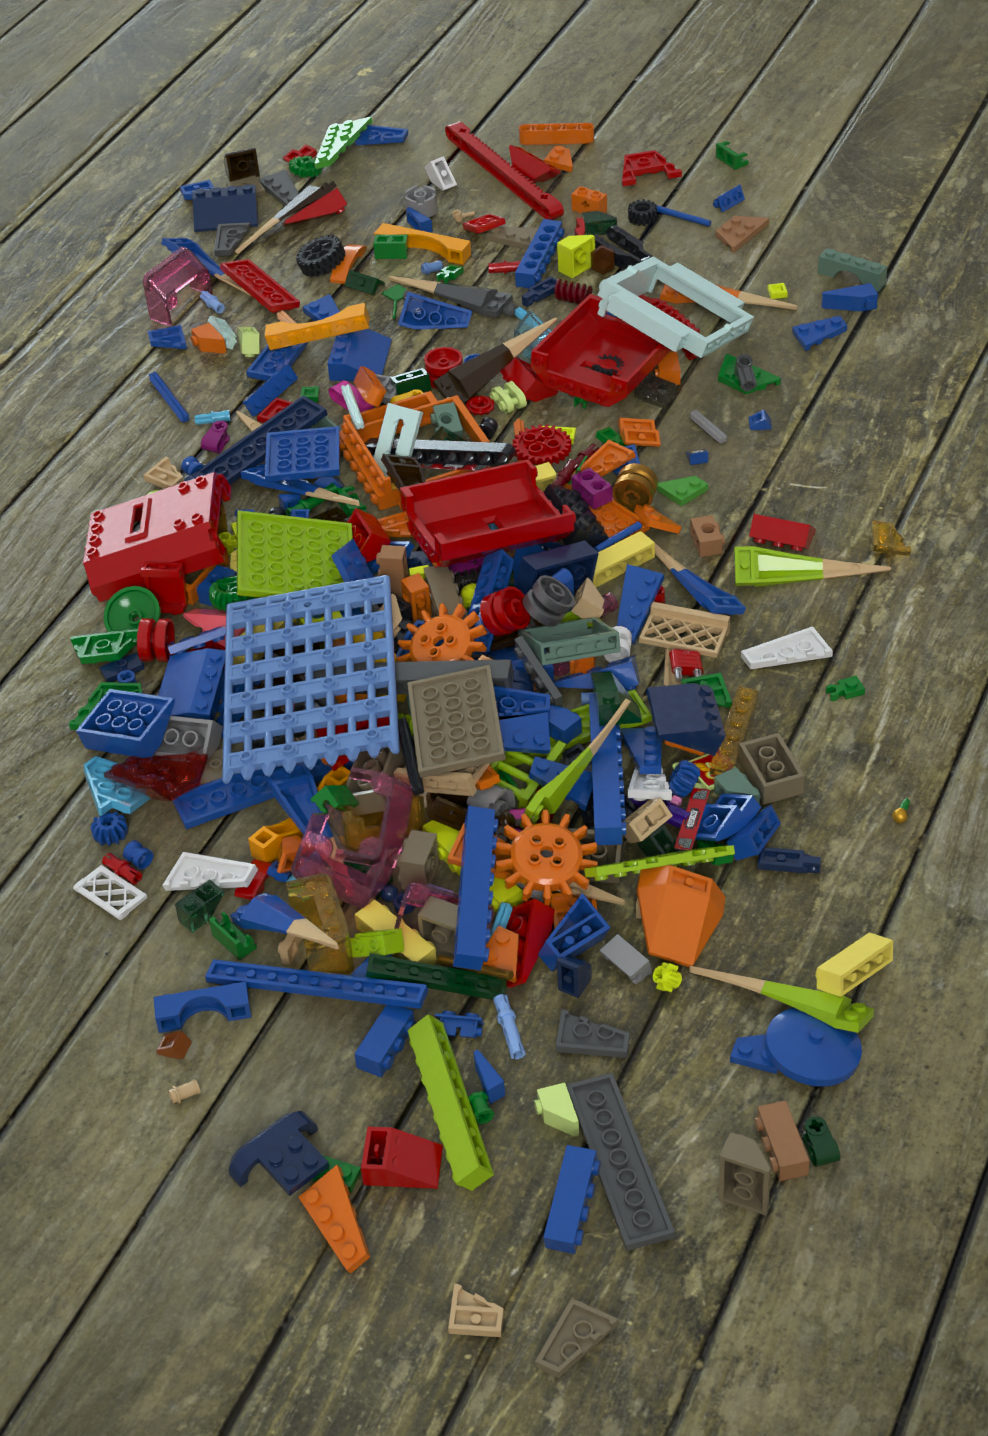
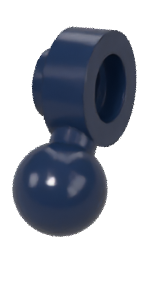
M386 885L382 888V899L386 902H393L394 910L397 913L408 914L415 909L416 902L412 893H399L394 885Z

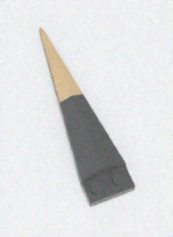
M388 276L390 281L439 295L483 316L498 318L503 308L510 301H513L512 294L498 292L497 289Z

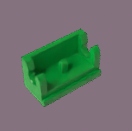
M730 142L716 143V158L734 170L749 164V160L743 159L748 154L745 152L737 154L726 146Z
M375 235L373 242L375 259H407L408 235Z
M354 486L336 488L338 495L359 500V506L338 502L348 517L352 515L355 508L367 512L366 505L361 503L357 493L347 495L349 491L355 490Z
M325 785L310 799L312 803H316L323 813H328L325 804H330L333 808H338L344 813L347 812L344 806L355 808L359 805L346 785Z
M222 912L223 918L219 923L214 916L209 919L212 936L238 960H241L257 949L253 938L249 934L245 935L229 920V916L225 912Z

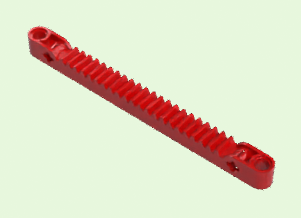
M459 121L445 127L446 136L453 144L544 219L553 220L564 215V208L559 200L549 193H543V190L539 186L536 187L533 181H530L529 178L526 179L523 173H520L519 170L513 168V165L503 160V157H500L497 152L487 147V144H484L481 139H478L474 134H470V129L464 123Z

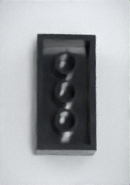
M549 484L544 494L548 500H551L552 505L559 510L560 514H563V505H567L576 515L574 531L567 538L562 539L566 545L586 541L594 548L609 538L604 531V527L599 524L596 515L591 512L589 505L583 500L579 491L566 489L561 485Z

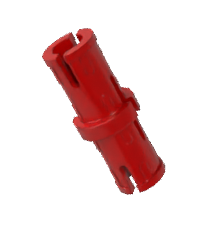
M521 261L488 263L489 274L515 272Z
M110 852L107 853L110 859L106 856L103 857L102 864L112 869L119 877H124L134 885L138 884L136 880L141 881L142 873L131 867L128 861L120 860Z

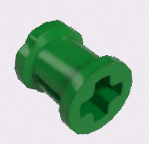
M475 1092L468 1097L477 1124L488 1123L494 1118V1111L488 1105V1095L486 1092Z

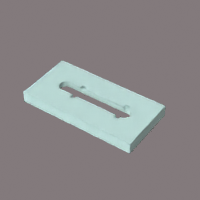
M388 403L374 454V459L385 477H389L386 474L388 470L382 463L381 458L383 454H390L399 420H403L404 426H402L396 455L412 457L423 412Z

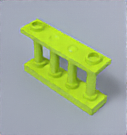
M558 741L555 747L551 746L549 754H545L546 759L559 763L563 757L562 753L565 751L566 744ZM505 751L506 759L508 756H511L532 767L534 758L522 752ZM505 760L491 764V767L496 772L500 769L527 783L526 789H519L501 779V782L496 783V785L514 792L515 797L519 800L517 809L526 808L535 796L537 789L543 787L530 779L529 774L505 763Z

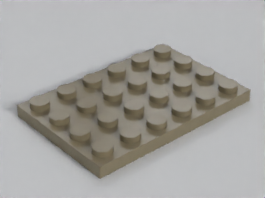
M490 665L407 683L420 778L506 760Z

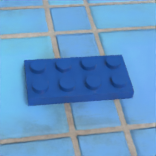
M308 342L270 350L267 344L246 371L247 377L267 381L284 365L289 364L292 366L308 345Z

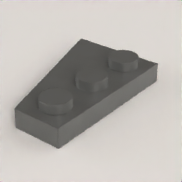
M250 223L218 224L214 248L215 256L225 257L232 255L250 230Z
M561 1009L556 1052L627 1058L630 1033L606 1024L598 1025L589 1022V1018L584 1016L578 1018L570 1015L569 1011Z

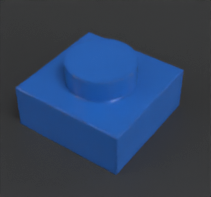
M276 860L268 867L267 875L272 876L277 881L286 882L296 870L279 873L277 872Z

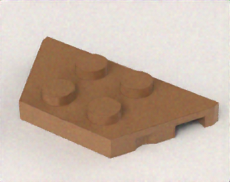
M733 216L715 230V236L725 246L729 245L731 247L730 251L735 253L769 224V218Z

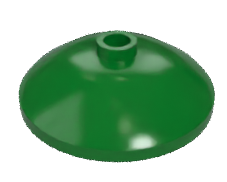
M139 586L126 587L116 592L106 604L103 616L104 625L108 632L138 629L142 618H152L157 623L161 616V608L158 599L148 589Z

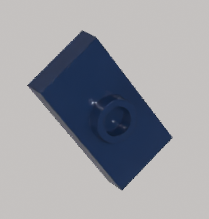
M137 653L103 665L99 669L106 682H114L121 671L131 670L136 673L144 670V664L140 661Z

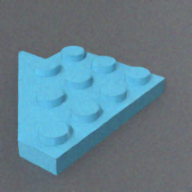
M98 756L84 764V774L100 816L111 808L131 814L166 787V779Z

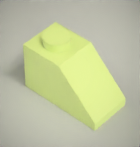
M561 1083L537 1089V1100H534V1106L537 1115H542L544 1123L574 1137L579 1136V1121L566 1084Z

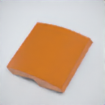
M619 418V432L625 445L635 444L638 446L660 447L659 430H656L654 420Z

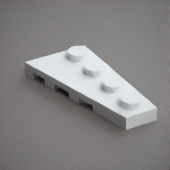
M812 626L741 651V658L750 669L828 658L832 657L833 651Z

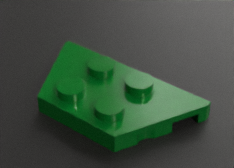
M728 353L724 357L718 374V382L744 394L766 389L768 384L774 383L776 386L781 384L780 377L752 365L757 385L751 391H744L741 389L738 377L734 373L737 358Z
M138 629L72 636L70 640L81 664L113 662L120 660L137 644Z

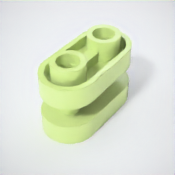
M512 381L504 384V390L500 386L491 389L490 398L493 399L494 403L505 414L513 412L514 405L518 409L527 405L524 393Z

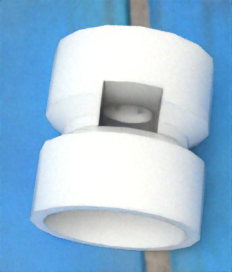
M622 626L612 627L619 632L621 652L604 655L608 662L630 657L632 634L627 628Z

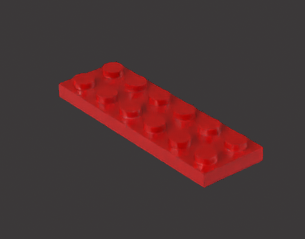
M250 259L220 263L221 271L270 312L277 313L278 311L292 310L293 308L300 307V301Z

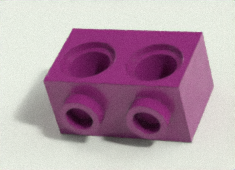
M591 468L571 476L572 489L579 491L583 500L592 509L612 501L613 488L611 484L606 482Z

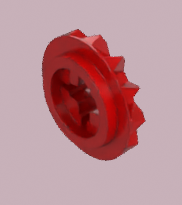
M476 396L466 403L467 410L470 414H474V416L489 415V412L494 411L495 406L493 399L487 396Z

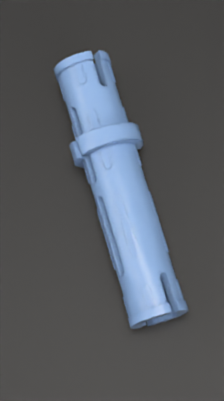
M497 995L494 997L493 1002L498 1014L497 1021L502 1026L510 1057L512 1059L515 1058V1060L521 1059L525 1056V1050L515 1023V1012L510 1007L507 995Z

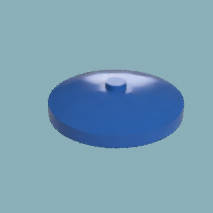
M796 1008L785 1010L773 1018L765 1036V1049L772 1064L787 1077L806 1085L832 1086L846 1081L857 1070L862 1056V1046L856 1032L836 1029Z

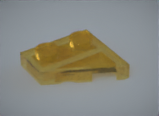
M872 521L873 551L910 556L911 547L904 545V538L896 531L892 523Z

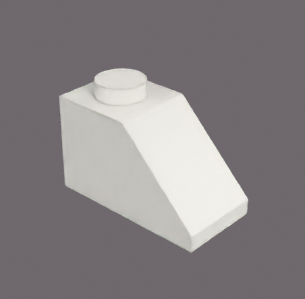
M444 156L430 161L424 167L430 181L442 191L457 185Z

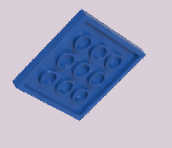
M339 426L267 433L266 482L314 479L317 477L340 475Z

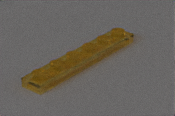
M738 686L724 727L726 737L714 756L710 768L711 775L717 776L735 767L739 755V743H743L759 690Z

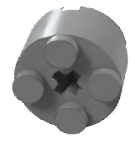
M423 185V188L413 186L405 191V208L410 207L428 218L437 214L435 189L427 185Z
M494 784L491 788L482 791L477 789L474 796H468L467 805L494 809L496 817L504 810H508L510 813L509 810L515 808V795L513 791Z

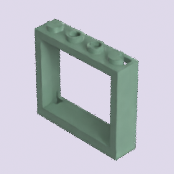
M596 617L562 622L555 627L544 625L519 630V637L523 636L542 666L621 652L619 632ZM587 622H593V627H587ZM548 647L549 652L545 653L544 648Z

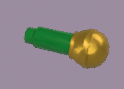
M905 798L899 808L892 813L893 820L898 824L904 823L907 820V810L910 806L908 798Z

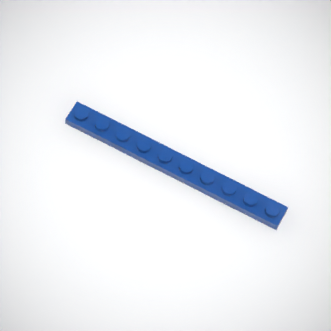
M214 959L205 975L207 983L228 985L246 982L247 988L418 1009L422 1008L428 993V988L425 984Z

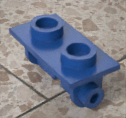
M741 184L718 196L714 200L713 206L721 208V212H724L745 200Z
M442 1011V1014L435 1013V1017L443 1022L447 1036L456 1037L457 1028H461L460 1037L477 1039L478 1036L482 1037L483 1028L479 1027V1025H485V1023L478 1014L466 1013L465 1016H458L455 1012Z

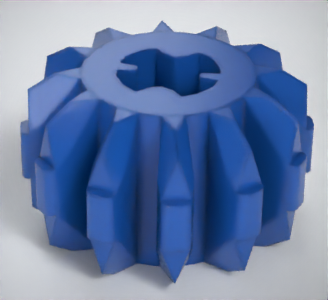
M687 760L679 762L668 780L669 789H671L672 794L678 795L681 798L686 797L698 781L700 768Z
M108 811L107 814L94 817L90 828L93 839H95V842H99L101 846L106 843L109 847L112 843L119 844V840H125V836L128 833L126 819L118 811L113 814Z

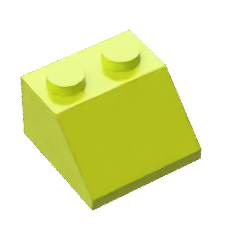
M568 236L557 242L558 271L574 278L591 267V252L595 250V236Z

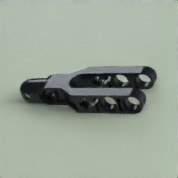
M617 225L607 229V237L628 253L608 243L603 237L600 238L596 234L593 235L595 236V249L603 245L614 250V265L617 267L627 268L629 265L634 266L653 257L644 250L642 241Z

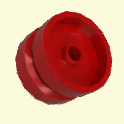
M439 347L430 350L425 355L424 365L426 372L429 374L431 387L436 388L433 385L434 381L446 374L448 370L463 364V356L460 351L452 347Z
M508 586L498 592L485 596L481 601V619L488 631L495 636L503 637L513 631L521 630L528 626L531 615L526 611L522 601L525 595L516 587Z
M142 618L137 632V651L140 661L153 662L157 658L158 662H168L169 657L174 655V653L170 654L167 643L173 641L175 644V629L172 619H159L156 623L152 618Z

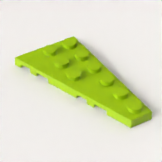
M734 845L695 848L584 868L585 877H595V881L608 879V875L614 874V877L627 876L629 871H632L633 874H638L642 869L671 865L677 867L695 865L698 862L714 861L713 858L733 855L735 850Z

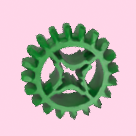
M237 576L223 577V579L213 582L212 586L209 587L211 605L219 611L224 610L226 612V606L229 603L259 598L237 595Z

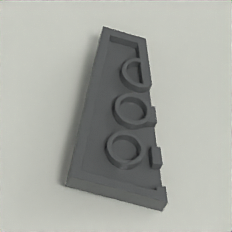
M286 170L259 179L265 191L284 207L299 195Z
M523 636L516 638L514 653L518 659L522 660L526 672L530 674L539 692L550 695V705L563 707L561 693Z

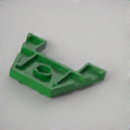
M101 682L88 698L86 706L81 707L77 712L78 716L69 722L70 730H77L109 689L143 694L141 683Z

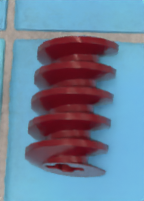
M559 278L555 285L556 299L563 300L564 302L568 301L579 305L589 294H592L591 285L587 289L586 284H583L581 287L579 282L575 285L571 281L568 285V280H564L562 284V279Z

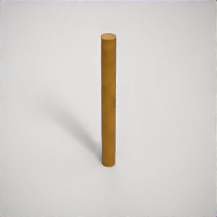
M438 955L437 963L453 967L454 958ZM482 964L481 971L460 968L507 980H512L514 977L513 971Z

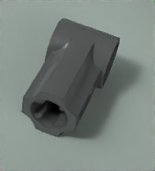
M741 354L737 357L734 373L738 377L741 389L751 391L753 388H756L757 383L752 368L753 359L747 354Z

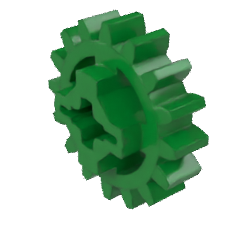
M311 156L293 157V160L290 159L289 162L290 173L299 175L302 178L309 176L313 178L314 175L319 176V174H322V168L316 169L314 164L316 159H312Z

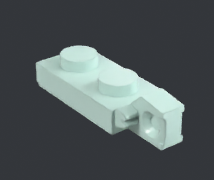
M210 316L208 322L223 336L226 348L233 350L235 343H237L235 333L225 320Z

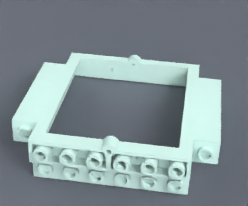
M651 257L634 266L629 265L626 270L602 280L599 285L598 296L603 299L599 303L598 315L604 317L606 312H610L672 351L677 352L685 348L700 358L748 332L754 316L742 310L745 302L683 265L676 263L668 266L655 257ZM657 280H660L731 324L727 323L722 329L704 337L638 296L646 292L652 293Z

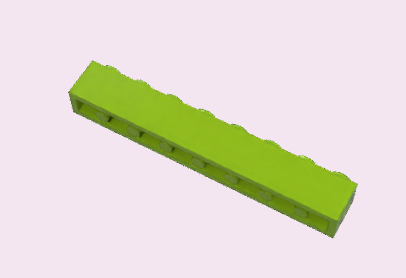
M428 1014L407 1030L410 1037L409 1043L416 1056L415 1062L420 1068L421 1081L427 1090V1099L434 1112L433 1118L440 1131L439 1137L447 1153L446 1159L451 1165L452 1178L458 1186L473 1191L491 1178L494 1173L444 1024Z

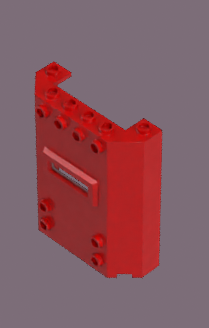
M589 294L531 351V368L546 387L567 393L570 396L582 398L585 401L600 404L604 407H610L626 398L671 349L620 318L607 314L604 317L598 315L599 303L603 298ZM605 354L606 356H609V354H611L612 357H614L616 355L618 356L617 359H622L620 361H623L624 363L620 364H624V366H619L622 368L619 369L618 367H616L617 363L614 360H602L598 356L604 357L603 355ZM597 364L604 369L618 370L617 374L613 372V376H609L591 369L592 365Z
M529 460L400 488L402 511H406L408 522H406L408 531L435 568L448 567L460 562L465 563L469 560L485 557L500 549L508 552L567 538L574 531L576 515L567 505H563V514H560L559 510L552 505L551 500H548L544 492L537 487L536 477L538 476L536 466ZM495 523L499 529L491 530L488 524Z
M213 472L204 476H198L195 479L183 481L172 487L91 513L83 565L92 595L96 596L99 602L110 599L116 592L126 587L139 586L145 588V577H141V568L145 562L184 563L185 574L225 562L226 548L218 537L221 498L223 502L231 500L232 488L224 474L217 475V473ZM141 521L140 531L133 533L134 523Z

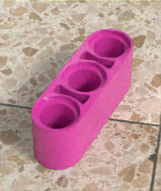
M345 380L328 390L331 399L348 410L341 387L342 385L346 386L349 384L360 412L374 408L373 405L363 399L356 387Z

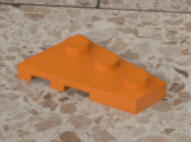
M608 440L583 463L580 469L583 471L591 468L602 477L635 458L636 455L634 451Z

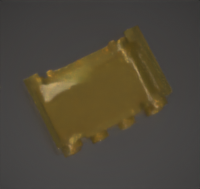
M322 873L285 882L289 906L336 941L339 949L336 950L310 940H303L309 971L340 975L350 974L354 969L349 930L332 878Z

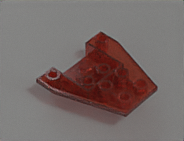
M192 751L187 754L146 758L132 756L126 758V762L113 765L111 770L104 773V777L153 800L172 801L199 786L208 755Z

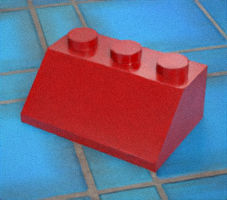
M517 356L500 371L503 375L502 378L506 382H514L524 393L526 401L529 399L533 402H538L557 395L559 392L546 387L531 368V364Z
M355 508L347 523H352V539H354L367 563L376 559L377 553L381 552L382 545L390 546L391 540L374 515Z
M754 514L749 537L753 538L755 543L765 544V541L773 542L772 546L783 548L784 545L791 546V550L802 552V549H809L816 529L809 524Z

